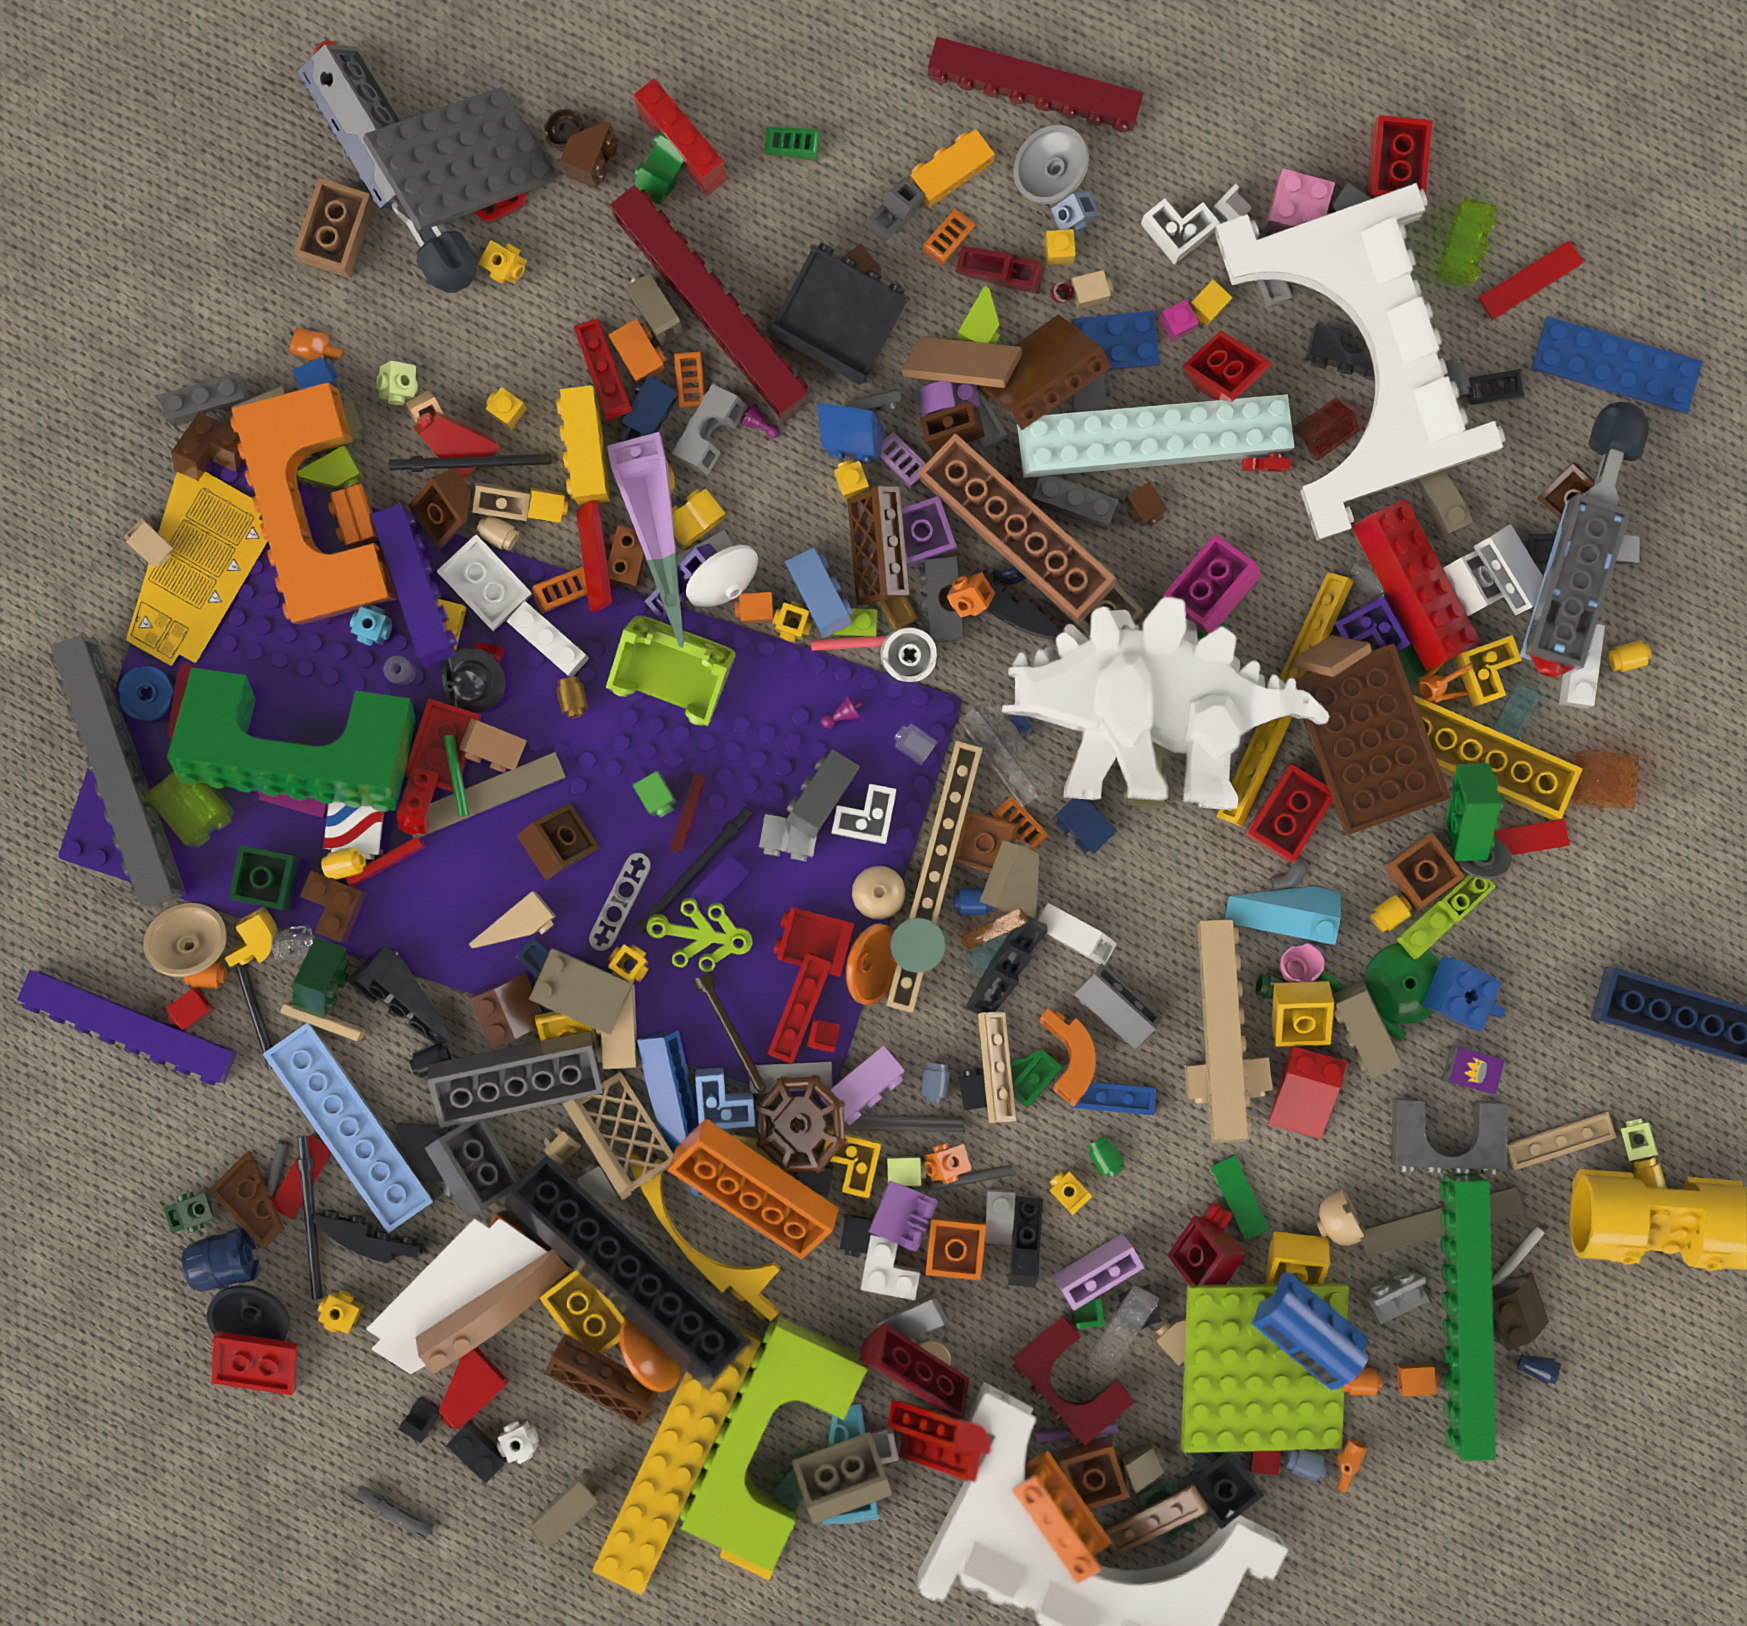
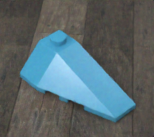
M1312 886L1233 895L1228 898L1224 920H1233V925L1335 945L1341 919V892Z
M861 1404L850 1405L848 1412L852 1413H847L844 1420L834 1415L832 1416L828 1447L866 1434ZM877 1501L826 1519L822 1523L823 1525L853 1524L879 1519Z

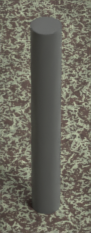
M280 1142L277 1144L266 1182V1187L272 1200L289 1146Z
M1012 1165L960 1174L958 1175L959 1180L948 1184H943L942 1180L931 1181L932 1188L935 1191L1013 1176Z

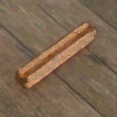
M1020 908L963 934L961 943L967 949H972L1027 922L1026 911L1023 912Z

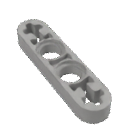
M634 853L626 860L590 933L589 941L594 949L599 951L608 950L615 943L650 872L651 861L645 854ZM640 858H643L642 864L646 868L644 871L639 870L635 876L641 878L639 883L631 878L624 877L626 872L632 875L635 868L631 865L632 861H638ZM623 882H630L633 885L634 892L632 896L625 898L620 895L619 886ZM612 906H617L622 911L621 919L617 922H611L607 918V910ZM603 920L607 925L615 926L616 930L613 932L609 929L606 934V938L609 939L608 944L603 943L599 946L597 945L598 939L595 938V935L603 933L605 927L600 926Z

